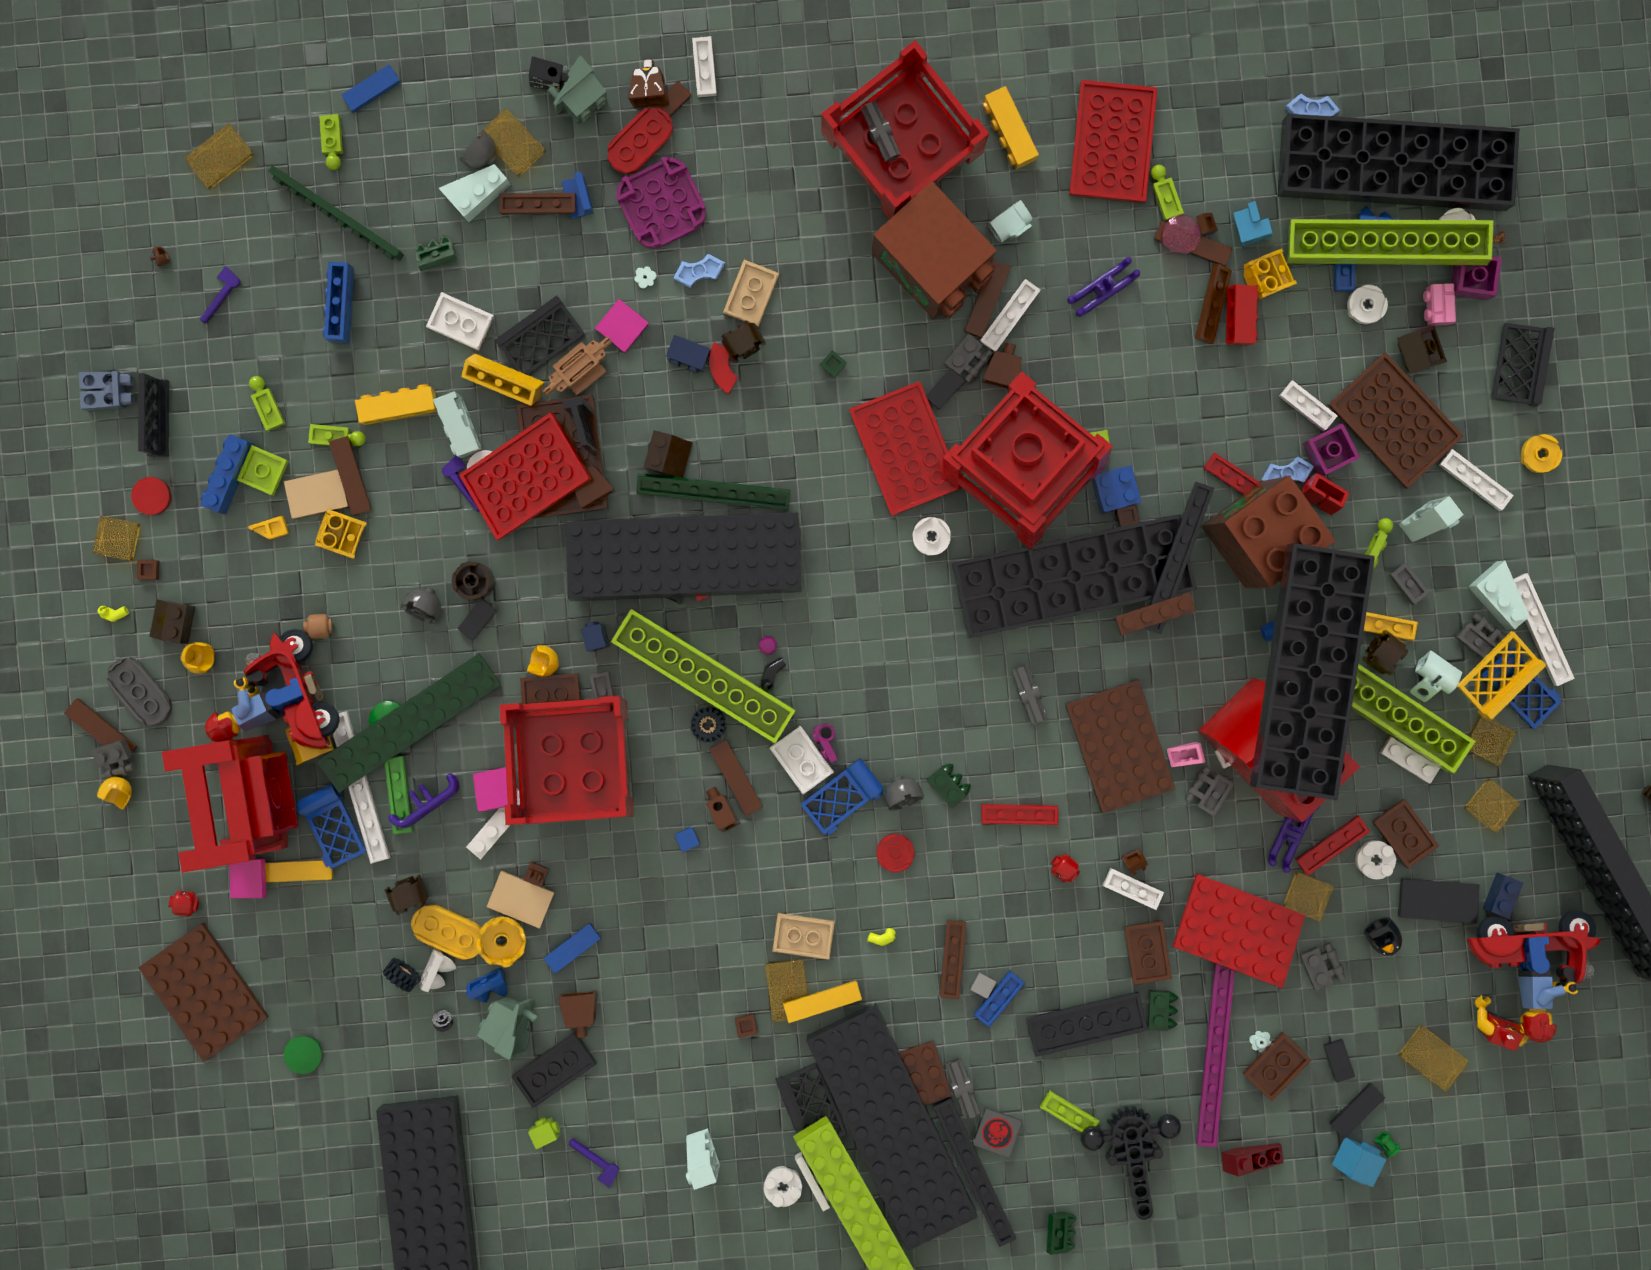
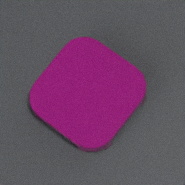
M661 158L662 161L629 177L626 175L621 179L617 187V200L636 239L642 246L649 249L664 247L696 231L706 220L707 212L704 201L686 165L675 158Z

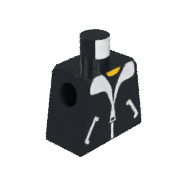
M532 56L528 75L530 87L548 90L551 86H554L560 91L561 85H565L569 79L567 73H563V65Z

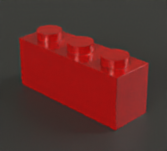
M1235 284L1227 287L1226 345L1249 346L1256 344L1258 337L1256 330V321L1258 319L1257 301L1259 299L1257 285Z

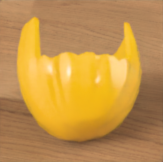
M195 642L188 644L183 649L181 661L184 667L192 673H206L214 663L215 652L211 645Z
M537 645L531 654L527 672L539 677L552 675L559 667L558 655L548 646Z
M111 777L100 785L97 797L113 803L120 810H123L132 796V787L124 778Z

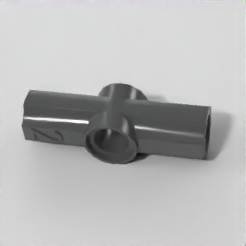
M876 101L865 104L860 110L869 127L870 137L873 143L877 144L885 163L891 162L901 155L892 137V129L888 121L884 120Z
M1028 665L1013 669L1012 674L1018 687V695L1023 706L1025 705L1031 724L1047 719V715L1040 700L1042 699L1037 684L1033 681Z
M961 1057L950 1059L945 1063L965 1119L976 1117L980 1114L979 1107Z

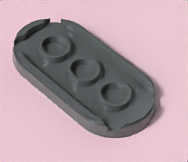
M125 658L115 661L109 667L108 686L138 722L150 726L159 725L167 720L172 710L171 699L141 662L136 659Z

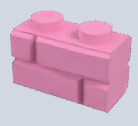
M1432 284L1428 286L1423 293V300L1427 304V309L1424 311V319L1427 321V325L1447 326L1455 323L1454 284Z

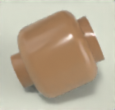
M310 614L307 621L303 622L304 632L308 633L310 639H326L329 634H332V618H328L326 614Z

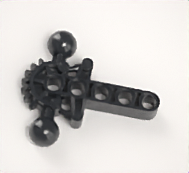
M1125 1106V1111L1122 1112L1118 1108L1119 1114H1111L1113 1120L1107 1119L1110 1130L1102 1131L1096 1126H1088L1082 1131L1080 1141L1086 1149L1091 1151L1100 1149L1105 1142L1112 1143L1109 1152L1105 1155L1106 1160L1110 1166L1126 1164L1133 1209L1139 1219L1148 1220L1152 1217L1153 1207L1145 1162L1163 1157L1162 1149L1153 1140L1154 1135L1160 1134L1166 1139H1173L1179 1135L1181 1123L1176 1116L1171 1114L1161 1116L1156 1123H1148L1150 1119L1149 1113L1144 1114L1142 1108L1137 1111L1136 1106H1133L1130 1111L1128 1106ZM1134 1129L1135 1133L1133 1135H1126L1128 1130ZM1142 1140L1150 1144H1142ZM1137 1148L1138 1152L1136 1154H1129L1131 1149ZM1134 1168H1141L1139 1173H1132ZM1137 1187H1144L1142 1192H1135ZM1142 1205L1147 1206L1146 1210L1144 1211L1138 1210L1139 1207Z

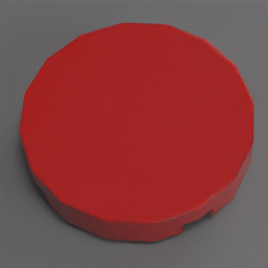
M145 477L139 480L134 485L131 493L134 507L147 515H157L164 512L169 507L172 499L168 484L155 477Z
M890 834L881 839L877 846L876 854L878 862L884 869L891 872H901L911 865L915 852L913 844L907 837L901 834Z

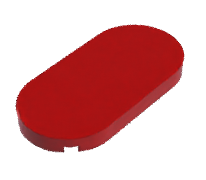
M649 107L640 111L610 142L607 153L610 165L616 171L623 174H631L638 171L670 139L673 124L669 114L658 107Z

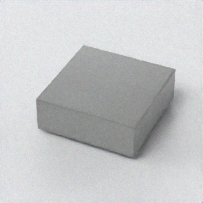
M978 972L970 990L988 999L996 981Z

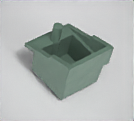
M579 56L567 74L569 79L560 93L554 86L548 89V92L555 99L553 104L557 115L565 109L578 124L581 121L583 123L592 116L590 113L595 109L600 110L604 107L607 100L606 90L594 76L593 69L582 56Z
M506 997L492 1002L487 1011L489 1012L487 1018L483 1019L478 1027L480 1031L477 1036L494 1047L496 1053L508 1060L524 1054L530 1035V1030H528L529 1021L535 1023L538 1018L537 1015L532 1013L534 999L529 998L518 1002L510 997Z

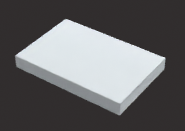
M441 292L426 327L480 351L495 316Z
M801 725L770 747V750L802 794H805L834 773Z

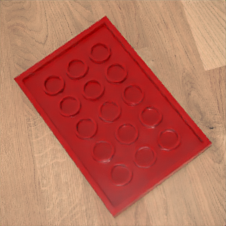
M1081 80L1069 196L1137 203L1146 202L1158 87Z
M920 381L849 409L891 516L962 488L961 486L959 488L955 487L943 477V457L948 453V449Z
M552 412L459 474L496 540L503 539L592 479Z
M1196 874L1172 947L1278 988H1283L1305 915Z

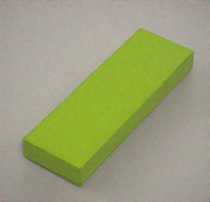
M1049 1090L1040 1105L1041 1109L1081 1133L1086 1127L1097 1126L1099 1123L1098 1119Z

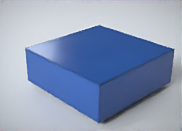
M693 826L675 834L682 852L700 845Z

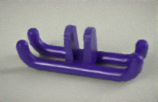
M1126 257L1115 267L1067 298L1068 304H1074L1092 291L1097 295L1094 300L1076 310L1078 317L1087 314L1140 276V271L1136 269L1117 284L1114 283L1112 277L1131 264L1132 259L1130 257Z
M449 773L446 776L449 782L448 788L435 798L432 797L423 783L420 784L419 789L428 802L424 805L417 794L410 791L409 795L419 809L403 820H400L397 815L391 814L388 816L389 822L393 826L400 828L412 826L457 793L459 789L457 777Z
M1314 812L1304 822H1300L1299 827L1292 824L1293 819L1285 818L1268 856L1270 866H1276V857L1284 839H1286L1291 844L1284 857L1282 870L1285 873L1291 871L1290 863Z

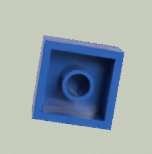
M1132 465L1100 473L1095 479H1091L1101 514L1141 503Z

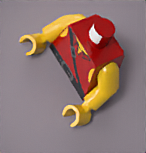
M1480 995L1475 1000V1005L1479 1008L1477 1010V1028L1489 1042L1512 1051H1516L1518 1047L1523 1046L1527 1042L1528 1037L1524 1032L1522 1024L1520 1025L1516 1021L1485 1010V1007L1491 1003L1489 997L1483 1000L1482 995ZM1525 1011V1012L1521 1015V1017H1520V1022H1521V1023L1523 1022V1016L1525 1015V1013H1526L1527 1011Z

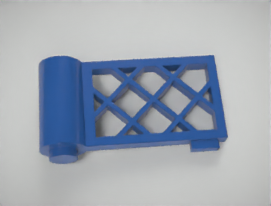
M1508 648V651H1515V648ZM1507 653V664H1515V653ZM1520 653V664H1524V663H1523V659L1521 658L1523 655H1522L1521 653ZM1502 655L1494 664H1502ZM1494 667L1493 678H1501V667ZM1506 667V678H1511L1514 675V667ZM1489 668L1481 675V678H1488ZM1537 676L1525 686V694H1517L1508 703L1532 729H1536L1561 703L1559 700L1561 696L1553 688L1549 690ZM1493 681L1492 688L1495 691L1500 689L1501 681ZM1530 683L1538 685V694H1530ZM1517 697H1525V708L1517 706ZM1530 697H1538V708H1530ZM1543 697H1550L1553 703L1549 707L1543 708ZM1530 710H1538V718L1534 722L1529 718Z
M860 758L800 805L823 835L826 833L830 835L838 829L837 824L872 798L875 801L884 794L882 792L884 787ZM844 775L850 781L849 789L838 787L839 779ZM826 789L835 790L834 800L823 799V793ZM837 790L848 792L847 802L836 801ZM851 792L859 793L863 800L858 804L850 803ZM812 800L820 801L819 812L811 811L807 804ZM822 802L833 803L832 814L821 812ZM836 804L847 805L846 813L843 815L835 814ZM821 815L832 817L831 824L826 828L820 823Z
M333 784L298 800V805H296L297 811L300 815H304L307 818L324 854L321 858L326 867L330 866L333 869L367 852L343 803L341 792L339 793ZM338 806L342 811L340 820L331 817L333 808ZM317 816L326 818L323 828L316 826L313 818ZM329 819L339 822L336 832L326 829ZM342 824L348 825L350 828L348 837L339 834ZM325 832L334 835L331 845L323 841ZM337 837L347 840L344 850L334 847ZM350 841L357 843L360 851L356 853L347 851ZM333 850L342 852L340 861L336 863L333 862L331 857Z

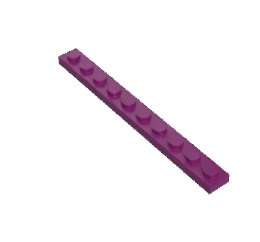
M1215 963L1196 1144L1197 1146L1217 1148L1235 971Z

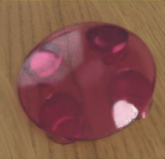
M1184 215L1175 216L1163 228V244L1175 253L1187 254L1194 250L1200 242V227L1191 217Z

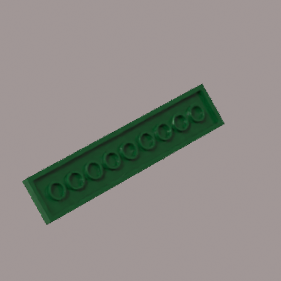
M478 653L316 762L340 793L499 687L501 683L481 654Z

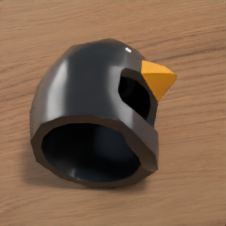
M1390 917L1378 919L1365 928L1364 935L1376 952L1384 956H1392L1401 949V932Z

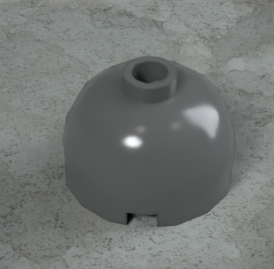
M484 130L480 132L482 137H476L465 150L463 155L466 157L462 156L459 159L472 169H482L486 165L489 167L496 159L493 156L496 151V144L492 137Z
M429 588L410 591L401 604V608L406 607V613L421 621H424V618L430 619L429 623H436L441 611V603L438 597Z
M903 776L892 779L893 783L885 791V799L890 811L902 809L901 806L904 805L909 807L924 798L919 783L911 778H903Z

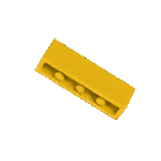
M1004 86L985 95L984 103H982L983 109L992 119L990 121L991 126L1000 136L999 142L1003 149L1006 148L1008 152L1007 159L1010 165H1014L1017 170L1036 161L1039 154L1007 87Z
M473 354L465 360L461 376L530 406L540 400L544 382L477 354Z
M428 384L419 385L417 389L413 390L401 388L396 393L385 391L379 393L380 396L375 397L363 395L360 397L361 399L355 400L358 421L362 425L437 412L433 401L436 398V392Z

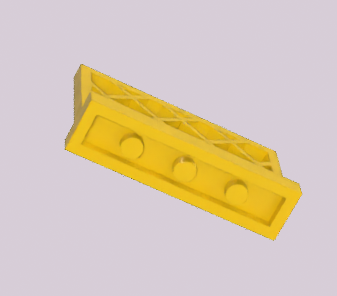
M1511 631L1457 687L1478 709L1477 712L1482 717L1492 720L1546 664L1531 652L1515 632ZM1513 639L1516 642L1515 651H1508V643ZM1498 653H1502V664H1494V657ZM1507 653H1515V664H1507ZM1520 653H1526L1530 658L1525 664H1520ZM1484 667H1489L1488 678H1480V671ZM1494 667H1501V678H1493ZM1506 667H1514V675L1511 678H1506ZM1469 681H1475L1474 691H1468L1464 686ZM1480 681H1488L1487 691H1479ZM1493 681H1501L1498 691H1492ZM1479 694H1487V701L1481 706Z

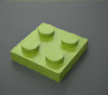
M251 445L237 481L274 496L289 461Z

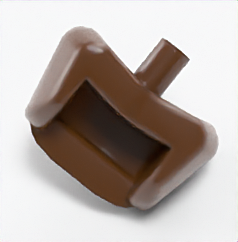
M153 247V256L150 257V260H156L158 267L169 262L168 253L162 247Z

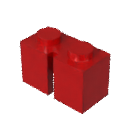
M1318 473L1305 481L1301 490L1309 503L1313 505L1317 503V507L1329 515H1333L1344 507L1350 493Z

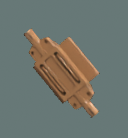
M607 336L600 343L593 340L587 346L583 342L578 344L553 365L556 371L549 376L551 384L542 391L547 397L555 390L563 393L570 388L577 396L582 394L607 373L600 363L606 357L604 349L613 342Z

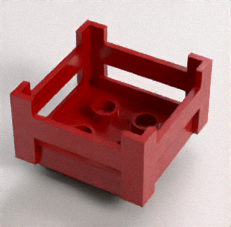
M916 40L900 51L897 60L841 104L836 101L821 113V134L833 149L836 146L840 148L882 202L881 210L889 220L931 181L935 184L938 183L963 162L966 161L969 165L982 155L989 137V132L978 118L975 120L971 118L927 62L928 55ZM897 73L898 77L840 121V117ZM924 76L934 87V89L938 92V94L942 97V99L949 106V108L953 111V113L957 116V118L964 125V127L968 130L969 136H967V134L963 131L960 125L956 122V120L948 112L945 106L941 103V101L933 93L930 87L926 84V82L923 80ZM876 101L884 120L888 121L892 129V137L901 153L898 158L891 162L885 163L877 144H874L870 137L869 127L860 110L861 107L869 102Z
M1021 371L1008 386V394L961 446L956 443L943 457V477L955 487L959 488L961 486L1016 532V538L1031 550L1044 536L1046 529L1092 478L1095 479L1107 466L1113 445L1098 433L1094 437L1036 390V383ZM1093 463V466L1084 474V476L1075 484V486L1066 494V496L1057 504V506L1048 514V516L1044 517L1051 510V508L1060 500V498L1069 490V488L1078 480V478L1087 470V468ZM962 471L965 474H967L971 479H973L977 484H979L983 489H985L989 494H991L1002 505H1004L1008 510H1010L1014 515H1016L1020 520L1017 521L1002 507H1000L996 502H994L990 497H988L984 492H982L978 487H976L971 481H969L965 476L962 475Z
M610 696L589 700L499 705L500 724L504 725L508 805H505V825L634 817L633 797L629 795L625 720H629L627 700L620 696ZM606 706V707H598V708L556 710V709H569V708H583V707ZM514 728H516L520 805H517Z
M269 735L227 740L162 752L165 772L182 769L195 850L179 852L182 873L247 862L256 859L255 854L288 848L287 831L298 827L286 751L274 753L272 740L269 739ZM214 763L218 764L230 838L220 840V845L217 844L204 766Z

